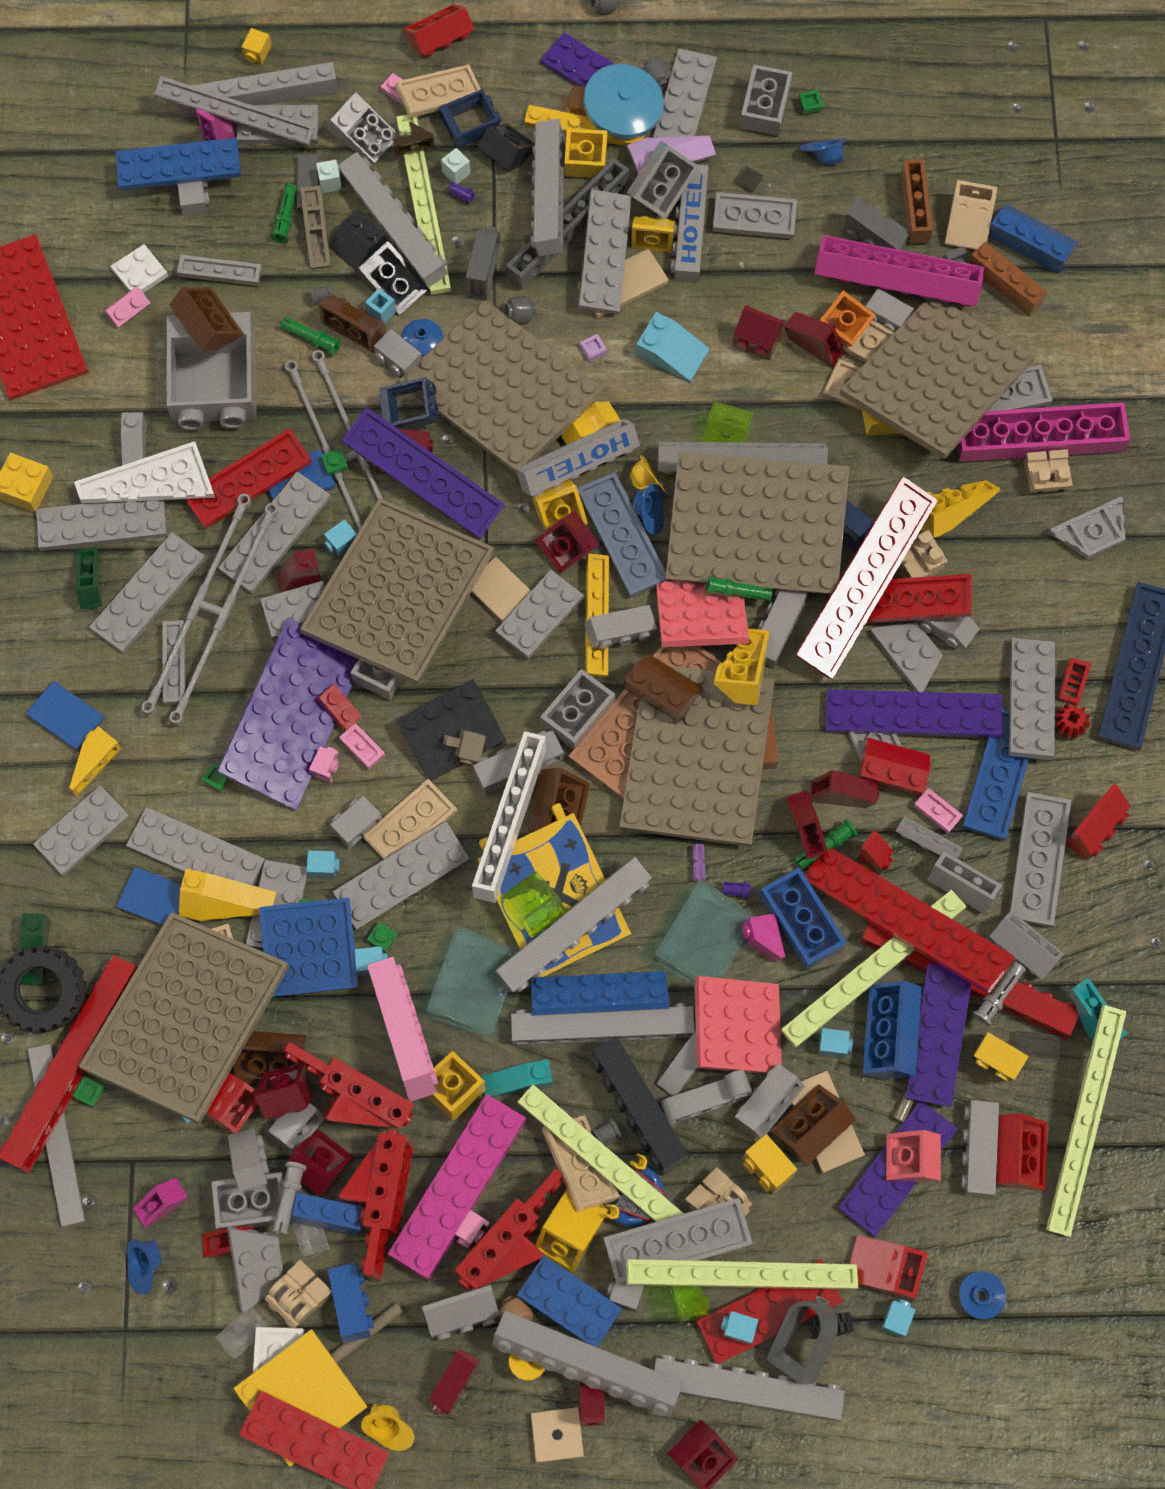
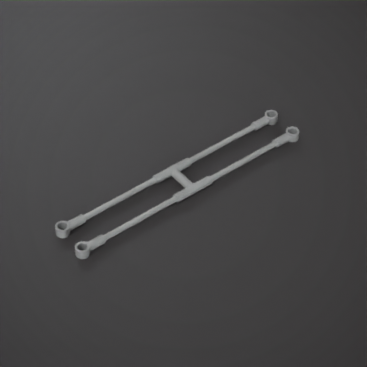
M316 350L312 354L313 362L318 365L322 376L325 377L345 426L349 431L352 426L329 376L330 372L325 363L324 353L321 350ZM290 360L285 364L286 372L291 375L295 386L300 392L322 443L324 454L331 452L332 450L325 440L303 389V382L298 373L297 363ZM355 451L344 454L346 462L356 458L359 459L377 499H383L370 470L369 462ZM342 473L334 474V478L340 485L360 531L363 525L344 484Z
M239 495V504L232 517L233 521L210 571L192 603L185 625L150 697L142 704V710L146 715H153L156 712L155 704L162 691L161 687L191 622H194L199 609L219 616L184 696L181 697L176 710L171 712L169 716L172 724L178 726L183 723V714L195 683L218 633L222 631L236 600L235 596L265 531L268 530L272 519L277 517L279 513L274 503L267 504L265 507L266 514L261 523L260 531L231 594L228 595L222 608L203 600L238 521L241 520L245 509L251 506L252 502L249 495ZM244 499L248 500L246 503H241ZM270 509H275L273 513L268 512ZM148 705H152V709H151V710H145V709H146V707H147ZM179 715V720L174 721L173 718Z

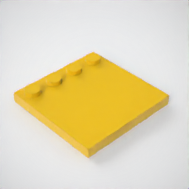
M312 1329L234 1387V1390L249 1411L260 1390L338 1428L344 1426L368 1407ZM283 1457L289 1467L295 1463Z

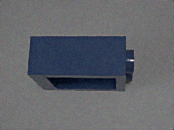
M483 89L439 106L440 119L457 149L482 139L488 126L499 125L502 122L499 112L493 109L491 97L489 95L486 96ZM481 106L489 122L461 132L454 117Z
M426 377L379 388L382 417L397 429H412L438 422L439 408L435 401L436 386ZM423 390L426 414L399 421L396 397Z
M847 499L842 543L856 553L874 521Z

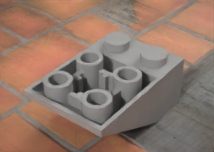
M356 92L348 98L324 125L340 142L358 152L361 156H365L373 164L393 143V139L399 136Z

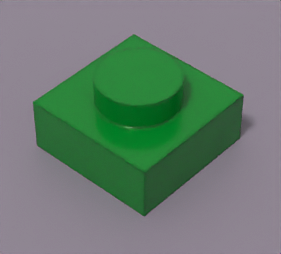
M819 90L799 93L803 114L823 111L824 105Z
M341 448L321 455L328 476L349 470Z
M213 762L201 780L208 786L222 792L230 779L216 773L219 764Z
M378 922L367 938V942L375 947L382 946L383 952L387 953L398 933Z
M84 1076L73 1097L94 1108L105 1087Z

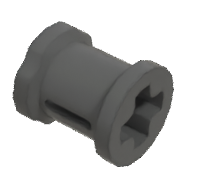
M331 283L325 287H311L314 305H317L323 299L333 296Z
M612 1118L609 1120V1123L602 1127L592 1129L595 1138L604 1146L606 1142L615 1137H622Z

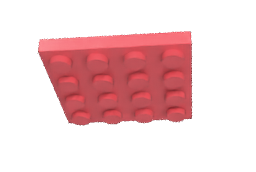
M664 581L657 584L656 592L662 647L749 644L744 597L731 595L726 598L721 594L714 593L707 595L705 593L706 583Z
M703 976L696 977L697 1068L726 1071L744 1070L750 1073L767 1074L777 1064L782 1066L779 984Z

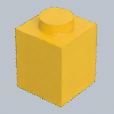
M251 28L242 45L244 59L251 63L262 65L271 48L269 34Z

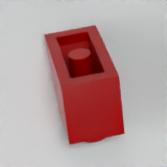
M874 830L862 846L857 860L877 874H880L883 869L887 871L894 861L891 859L894 851L880 834Z
M235 1227L239 1230H253V1227ZM227 1228L202 1234L203 1258L231 1255Z

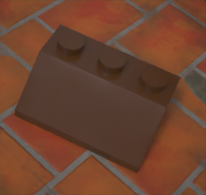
M181 287L169 304L175 316L183 324L186 332L190 334L201 352L218 351L244 334L211 287Z
M333 295L318 303L322 324L372 353L375 352L374 345L387 333L386 325L381 319H374L365 310L355 308L344 298L340 299Z
M650 654L637 662L624 680L625 690L678 723L682 721L704 689V687Z
M560 767L542 769L528 832L533 833L556 822L557 820L551 807L557 803L561 804L565 816L574 813L581 827L590 783Z
M253 1031L234 1063V1076L249 1085H259L263 1073L297 1064L284 1057L286 1052L282 1048L286 1042H290L306 1051V1035Z
M818 1084L770 1129V1132L794 1158L808 1166L837 1137L848 1129L856 1119L843 1100Z

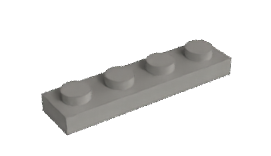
M180 255L177 274L178 277L259 286L262 266L256 263Z
M184 620L162 621L163 670L185 625ZM185 637L163 683L164 705L178 704L186 692Z

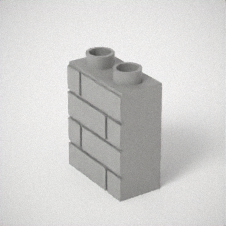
M250 312L230 313L244 334L218 351L201 352L175 315L167 316V408L173 424L178 423V426L185 430L201 429L204 426V422H220L226 428H240L246 424V420H256L255 328Z

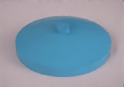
M627 64L609 65L598 70L589 79L583 98L584 109L591 123L598 130L607 131V135L620 139H633L650 132L658 123L664 104L663 94L656 80L646 71Z

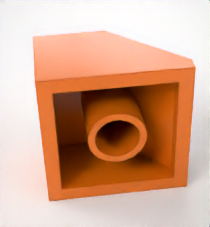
M842 291L820 321L834 325L841 344L852 347L875 318L876 314L845 291Z

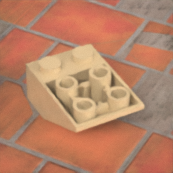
M957 180L944 245L953 247L964 246L965 249L976 250L984 242L987 243L997 187Z

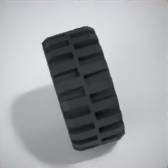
M52 946L30 947L12 955V958L3 964V969L0 971V1007L2 1009L0 1012L3 1017L6 1016L12 1026H18L24 1032L30 1031L35 1034L48 1033L70 1023L81 1010L82 1002L86 998L84 993L85 987H87L86 980L84 981L83 979L84 972L82 968L78 967L74 957H70L64 950H59ZM35 968L49 969L61 981V998L49 1010L37 1011L31 1009L24 1003L21 997V981L29 971Z

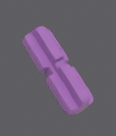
M694 844L692 846L694 862L693 880L695 882H702L706 878L705 863H703L705 862L704 845Z

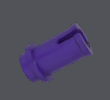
M455 182L450 184L448 194L462 199L463 203H471L473 201L475 192L472 191V188L467 189Z
M724 881L723 896H741L743 899L750 897L751 884H746V881L744 883Z

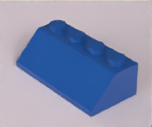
M1009 204L1001 208L991 223L988 237L1057 274L1060 273L1079 243Z

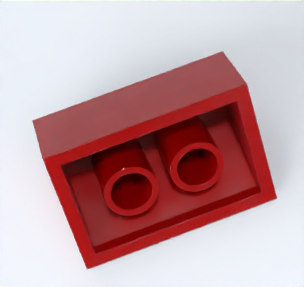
M451 4L402 30L418 54L429 56L436 52L435 49L441 46L442 48L453 44L452 41L457 38L463 39L470 35L469 32L475 29L466 7Z
M867 737L857 777L878 782V786L920 797L925 793L930 773L931 754Z
M1113 783L1078 826L1066 844L1085 860H1088L1092 855L1096 857L1103 849V846L1100 844L1104 839L1109 841L1116 833L1114 827L1117 823L1122 825L1129 817L1127 811L1131 805L1115 783Z
M1022 1113L999 1115L996 1166L997 1185L1015 1189L1045 1191L1048 1122Z

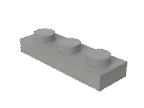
M904 816L896 829V832L900 833L903 838L913 840L920 844L923 849L932 851L939 856L945 851L958 858L963 849Z

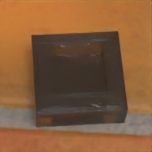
M746 166L735 180V184L753 193L762 181L763 175Z

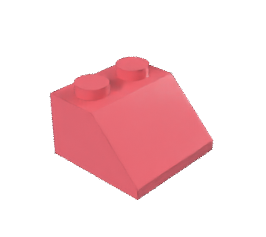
M926 1130L887 1134L886 1180L901 1182L941 1181V1134Z

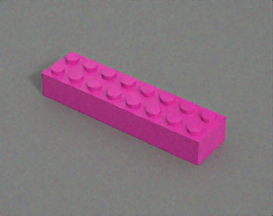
M823 235L814 274L822 278L831 277L842 282H856L862 286L872 285L882 290L892 289L900 291L902 294L912 293L927 299L932 297L946 303L957 302L963 306L970 307L977 306L984 267Z
M1109 403L988 411L957 445L959 462L1025 458L1026 454L1031 452L1046 451L1047 455L1049 451L1068 449V455L1124 452L1130 442L1125 404Z
M486 1094L390 1249L388 1255L391 1259L425 1280H431L456 1239L455 1234L468 1212L470 1210L473 1211L525 1126L526 1117Z

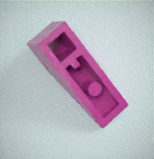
M198 108L196 114L203 141L235 138L233 126L228 121H222L216 116Z

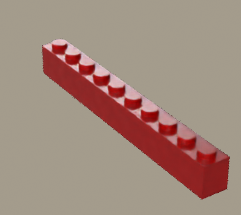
M869 923L860 944L877 951L891 940L893 936ZM916 950L901 961V963L926 974L928 964L941 966ZM1000 980L997 982V984H996V985L994 986V988L991 990V992L989 993V995H991V993L994 991V989L996 988V986L999 984ZM1016 982L1002 1002L1003 1008L1001 1010L1065 1040L1071 1035L1079 1017L1078 1010L1072 1003H1062L1056 1000L1054 995L1048 992L1041 993L1036 991L1034 986L1026 982H1022V984ZM971 984L970 995L984 1001V997L988 994Z
M114 955L106 963L104 972L100 979L95 982L90 997L83 1003L78 1018L71 1024L70 1032L66 1039L60 1043L54 1060L48 1064L46 1074L36 1085L34 1095L25 1104L22 1116L13 1125L10 1137L1 1146L0 1159L27 1174L30 1173L86 1074L85 1071L80 1069V1063L138 968L136 965Z

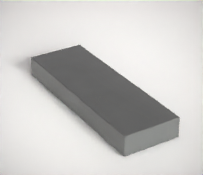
M318 154L298 155V211H303L300 188L318 186V169L316 164L319 163Z

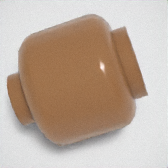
M510 1296L502 1301V1306L499 1310L500 1319H502L504 1312L507 1311L532 1321L533 1312L524 1300L519 1297L514 1298Z

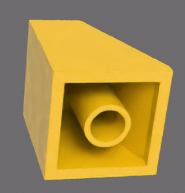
M566 1190L544 1224L535 1246L548 1259L574 1273L605 1220L602 1214H607L609 1209L600 1205L576 1212Z

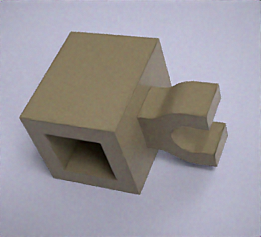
M460 730L459 738L444 735L443 744L456 747L454 755L460 757L461 762L472 764L473 761L480 762L486 736Z

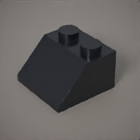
M506 123L488 126L478 148L483 151L485 156L499 162L498 165L501 168L509 170L518 168L533 153L535 143Z
M357 209L342 221L329 245L356 270L386 243V236Z

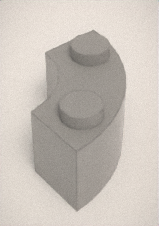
M970 617L916 620L920 623L919 626L924 632L934 634L952 648L957 646L966 648L980 629Z

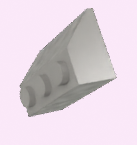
M491 1285L422 1306L432 1339L437 1338L438 1341L451 1338L450 1333L460 1331V1334L471 1332L474 1330L473 1326L482 1324L483 1327L497 1323L496 1319L500 1318Z

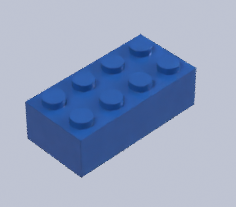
M800 868L761 889L759 895L769 913L775 914L779 929L806 971L844 950L847 944L846 940Z
M902 980L873 984L869 988L863 1074L880 1080L916 1076L921 986Z
M544 1255L517 1294V1297L524 1300L531 1308L578 1340L597 1348L622 1312L621 1307Z

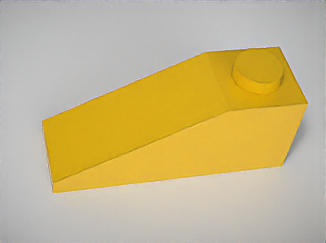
M99 726L86 735L69 787L76 797L121 750L119 743Z

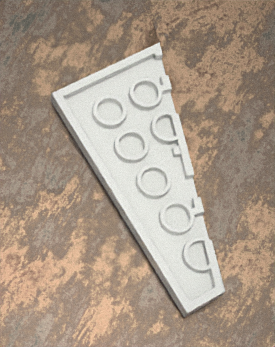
M195 441L74 482L81 503L215 498Z

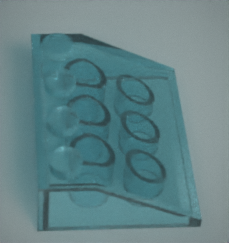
M699 880L656 950L653 961L694 985L695 978L698 976L722 978L745 940L742 932L743 922L753 916L719 890Z
M456 927L426 1009L427 1015L492 1037L508 992V988L494 970L518 951L481 934Z

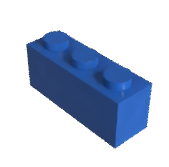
M296 1193L290 1222L357 1236L362 1226L360 1220L361 1211L365 1207Z
M356 1263L328 1269L343 1343L372 1337L370 1329L374 1328L373 1318L371 1314L367 1315L366 1306L370 1305L367 1291L363 1292L361 1284L365 1283L363 1271L361 1269L358 1270Z

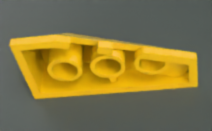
M985 480L962 485L961 489L958 490L945 488L939 494L932 495L931 492H926L938 501L921 530L923 532L928 530L934 538L951 531L1000 492V488Z
M748 629L749 644H737V647L727 654V659L724 663H720L717 667L714 685L735 703L758 705L770 630Z
M186 868L180 889L179 915L201 922L212 919L260 916L259 907L273 906L277 892Z

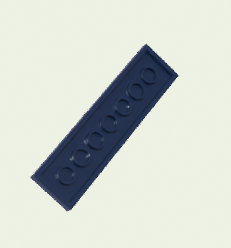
M1137 582L1097 737L1099 740L1138 751L1142 748L1165 654V589L1141 582Z

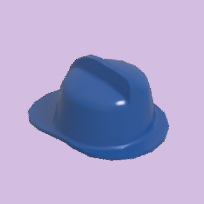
M846 138L811 142L800 146L799 149L802 151H812L816 160L821 164L833 165L844 160L842 143L846 141Z
M651 484L645 490H638L636 492L633 509L637 516L643 520L647 532L651 535H657L663 527V493L659 485Z
M132 1239L127 1245L129 1282L135 1292L146 1294L152 1287L153 1273L161 1266L162 1257L156 1241L141 1242L137 1239Z

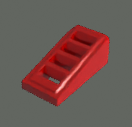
M1072 657L1068 659L1058 699L1073 704L1077 702L1079 705L1091 663ZM1072 667L1082 669L1083 672L1073 671ZM1070 675H1074L1080 677L1081 680L1077 681L1069 677ZM1067 683H1072L1079 687L1078 689L1068 687ZM1065 690L1076 693V698L1065 695Z

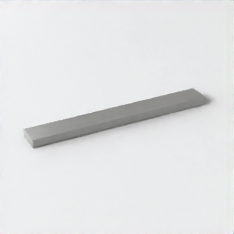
M160 76L154 94L157 98L194 110L199 108L213 116L308 147L315 129L314 125Z
M51 1044L28 1049L35 1087L46 1074L48 1064L54 1060ZM64 1112L46 1143L61 1227L63 1228L86 1222Z

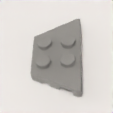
M1122 496L1059 524L1051 528L1049 533L1086 559L1123 543L1126 539L1122 508L1123 498Z
M915 622L872 628L870 634L915 692H924L943 655L919 624Z
M229 1226L227 1229L239 1306L242 1313H244L265 1297L273 1285L284 1276L279 1240L276 1234L258 1233L250 1229L248 1231L239 1230Z

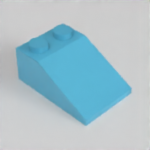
M658 312L655 313L636 344L637 357L689 383L710 351V348L681 325Z

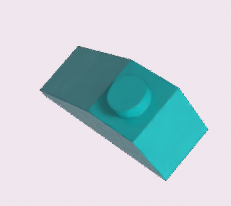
M1087 977L1070 991L1085 1032L1093 1042L1102 1005H1108L1089 977ZM1122 1028L1120 1039L1127 1035L1124 1028Z
M549 1059L525 1063L482 1075V1079L485 1081V1096L488 1094L491 1097H499L527 1092L532 1085L538 1089L553 1087Z

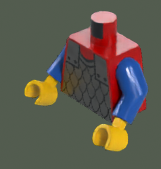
M637 1153L636 1155L640 1159L639 1163L636 1164L634 1161H630L631 1166L637 1168L635 1172L661 1195L665 1196L663 1191L664 1185L657 1172L647 1163L645 1156ZM623 1193L616 1205H605L610 1208V1214H602L604 1218L613 1219L625 1227L649 1224L652 1219Z

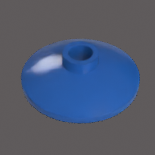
M417 319L410 322L404 328L402 338L424 357L443 340L441 328L435 322L428 319ZM419 333H425L424 336H420V335H418V334H419Z
M979 1271L968 1275L963 1280L959 1288V1300L963 1309L970 1316L977 1319H990L999 1314L1006 1302V1291L998 1277L989 1272ZM978 1292L985 1294L983 1301L977 1298Z

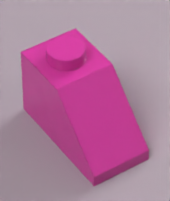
M775 914L751 917L743 922L742 932L744 938H747L748 945L773 962H778L785 957Z
M177 1178L156 1185L133 1210L144 1228H147L177 1209L188 1196Z

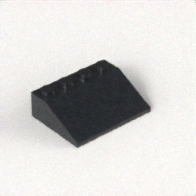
M474 679L397 720L398 729L431 782L465 764L460 761V757L454 755L456 747L443 744L444 735L459 738L460 730L486 736L482 754L506 741Z

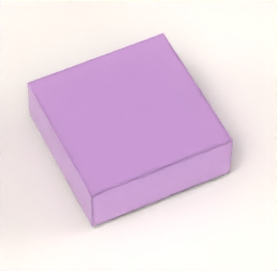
M598 334L579 342V346L589 362L607 354V348Z

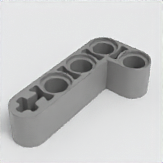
M738 1070L726 1075L723 1080L660 1101L659 1105L668 1122L674 1124L745 1100L751 1096L752 1090L745 1071Z

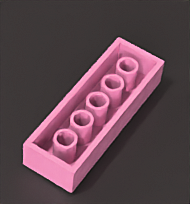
M390 957L367 965L409 1101L436 1094L434 1085L438 1084L401 964L396 965L394 957Z

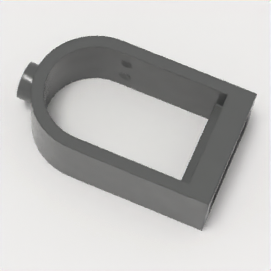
M493 226L478 229L466 274L467 298L482 301L488 300L501 239L500 232Z
M817 1296L814 1301L795 1303L788 1310L766 1358L801 1385L815 1383L837 1335L838 1322L833 1309L829 1306V1302ZM809 1308H812L819 1316L821 1329L804 1366L789 1355L787 1350L803 1315Z

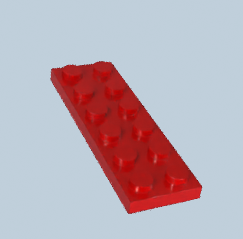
M289 428L208 478L215 498L185 500L204 529H207L236 511L239 504V495L247 494L252 501L313 462ZM244 499L241 503H246L248 500Z
M958 574L891 579L866 623L972 617V575Z
M821 1259L817 1262H814V1264H824V1262ZM762 1288L697 1320L696 1323L716 1364H721L777 1336L788 1310L795 1303L814 1301L819 1296L829 1302V1306L833 1308L843 1303V1300L837 1289ZM809 1308L803 1315L800 1324L818 1314L812 1308ZM732 1311L758 1319L751 1345L723 1337L725 1331L721 1330L724 1316L729 1317Z
M260 1390L239 1433V1436L349 1489H373L390 1454Z

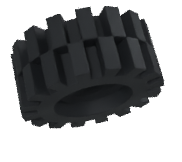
M851 1312L835 1313L838 1322L836 1336L854 1332ZM819 1317L809 1319L812 1339H817L820 1334L821 1323Z

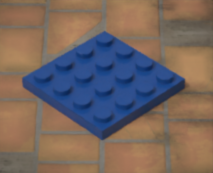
M350 898L259 907L264 953L287 962L290 966L273 997L358 988Z

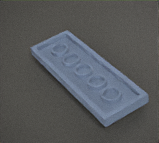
M611 473L578 487L580 499L629 597L631 598L655 588L657 584L664 581H669L666 580V571L637 514L634 512L633 506L616 473Z

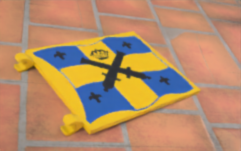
M559 803L551 807L557 820L556 822L516 840L497 897L498 905L519 949L529 943L605 880L574 813L565 816ZM484 838L479 841V845L483 852L488 838ZM617 906L614 909L615 914L607 921L600 920L596 924L598 928L590 935L583 934L579 938L581 942L571 950L567 947L561 952L564 956L553 964L550 961L544 966L546 971L539 977H544L631 935L619 907Z

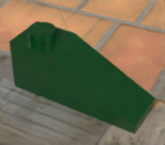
M98 547L77 550L76 593L81 610L102 607V582Z
M22 913L20 951L35 946H48L50 920L46 914ZM35 968L29 971L23 977L21 985L44 986L46 968Z

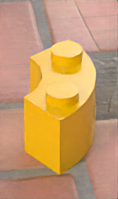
M596 401L561 436L568 445L620 421V418L609 401Z

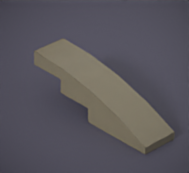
M321 186L302 187L300 190L310 268L331 266Z

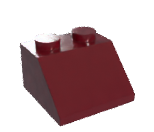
M745 305L733 336L732 345L736 346L739 350L749 351L758 358L770 360L780 342L783 320Z
M576 511L562 518L535 539L560 574L600 545Z
M301 1062L263 1073L255 1099L265 1119L272 1117L280 1118L287 1113L301 1112L308 1108L312 1095L308 1070L304 1068L305 1063Z
M318 1129L294 1149L288 1162L300 1163L307 1167L306 1171L302 1173L301 1182L321 1196L335 1183L354 1156Z
M702 1419L667 1453L699 1489H711L739 1460L720 1436Z

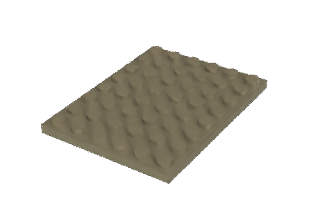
M931 297L906 320L840 389L839 395L940 458L945 459L1030 366L1036 355L950 303Z
M486 300L399 380L402 383L426 377L432 381L437 390L435 401L439 408V415L516 474V468L535 460L605 393L604 387L512 319H509L508 316ZM423 390L412 393L425 403Z
M678 452L666 580L706 583L708 576L711 575L716 579L726 580V578H730L733 582L775 590L831 594L839 582L850 466Z
M379 498L300 628V633L418 685L494 553V547Z
M670 666L704 687V689L680 723L639 699L620 829L752 847L775 679L763 678L758 705L735 703L714 685L716 671Z
M171 912L79 1067L89 1074L200 1124L290 966L287 962Z

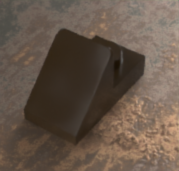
M409 122L410 135H402L393 139L396 157L435 148L433 134L412 122Z

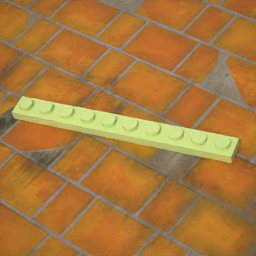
M409 115L397 117L400 136L410 135L409 122L418 125L417 116L411 118ZM424 151L406 154L404 159L417 226L425 234L424 240L426 242L430 240L436 249L434 253L437 256L441 255L445 260ZM448 274L430 286L431 295L451 292Z
M950 890L931 907L953 919L966 908V905ZM893 937L783 1027L781 1032L797 1048L915 950Z
M1102 1005L1046 1227L1048 1231L1071 1237L1127 1011Z
M532 1085L518 1101L520 1106L655 1222L684 1214L537 1087Z
M626 1260V1285L858 1289L857 1264Z

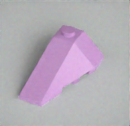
M710 136L645 138L627 145L637 174L640 173L660 140L694 163L716 156Z

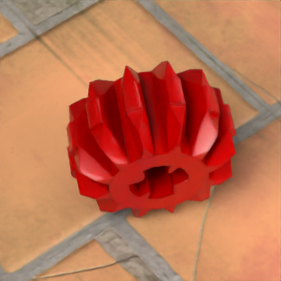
M1077 702L1074 703L1073 707L1069 703H1065L1064 708L1059 707L1057 709L1058 714H1055V728L1060 729L1058 734L1062 735L1065 733L1066 739H1070L1071 735L1075 739H1078L1080 734L1085 735L1087 733L1086 728H1089L1091 722L1088 721L1090 714L1084 713L1086 708L1081 707L1079 709Z

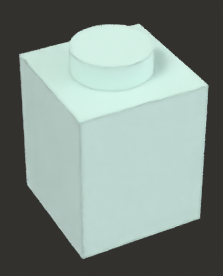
M457 148L441 159L442 173L451 182L458 184L471 174L470 161Z
M331 160L316 163L322 193L342 190L337 161Z

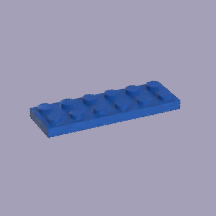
M237 138L116 151L120 191L241 177Z
M1002 708L1001 738H988L962 827L963 829L1002 841L1006 840L1029 760L1026 757L1009 756V710Z
M666 971L531 978L532 1015L669 1009Z

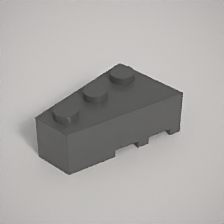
M858 195L847 212L843 235L852 241L903 251L908 243L910 231L890 217L885 219L877 213L878 208L873 206L871 209L862 202L863 198Z

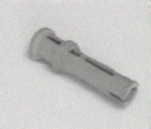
M1014 961L991 995L988 994L984 997V1003L978 1011H974L973 1016L984 1025L990 1026L992 1023L991 1019L997 1011L1003 1008V1000L1026 969Z
M286 1162L285 1165L287 1171L284 1181L281 1182L283 1192L272 1230L275 1234H279L280 1226L282 1225L281 1235H287L296 1193H299L302 1188L300 1185L301 1177L307 1167L296 1162Z

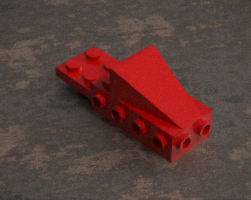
M286 1042L282 1050L286 1052L284 1057L297 1064L300 1060L306 1064L304 1068L315 1075H318L319 1072L321 1073L317 1079V1082L321 1083L320 1089L331 1095L336 1092L324 1112L323 1118L329 1121L399 1129L402 1126L406 1127L411 1120L412 1114L410 1112L415 1104L335 1057H330L326 1064L290 1042Z
M386 1130V1133L379 1132L378 1140L346 1184L339 1197L344 1203L365 1207L361 1211L360 1220L363 1222L362 1226L371 1233H367L365 1245L368 1247L367 1256H364L362 1259L361 1270L364 1271L363 1274L366 1277L378 1282H382L389 1236H399L414 1150L412 1141L395 1130Z
M557 1169L548 1176L525 1204L517 1198L453 1271L459 1278L458 1284L466 1291L469 1289H479L542 1258L544 1253L531 1243L524 1234L526 1236L530 1235L538 1226L535 1222L538 1216L534 1212H537L547 1201L544 1196L547 1193L552 1195L562 1182L559 1179L562 1174ZM471 1270L475 1271L473 1275L470 1273Z

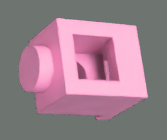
M319 747L309 768L312 777L329 784L332 783L331 773H335L339 766L337 758L339 752L336 749Z
M470 1210L455 1234L458 1238L457 1243L466 1249H469L474 1242L478 1244L485 1233L482 1230L483 1227L488 1229L490 1222Z

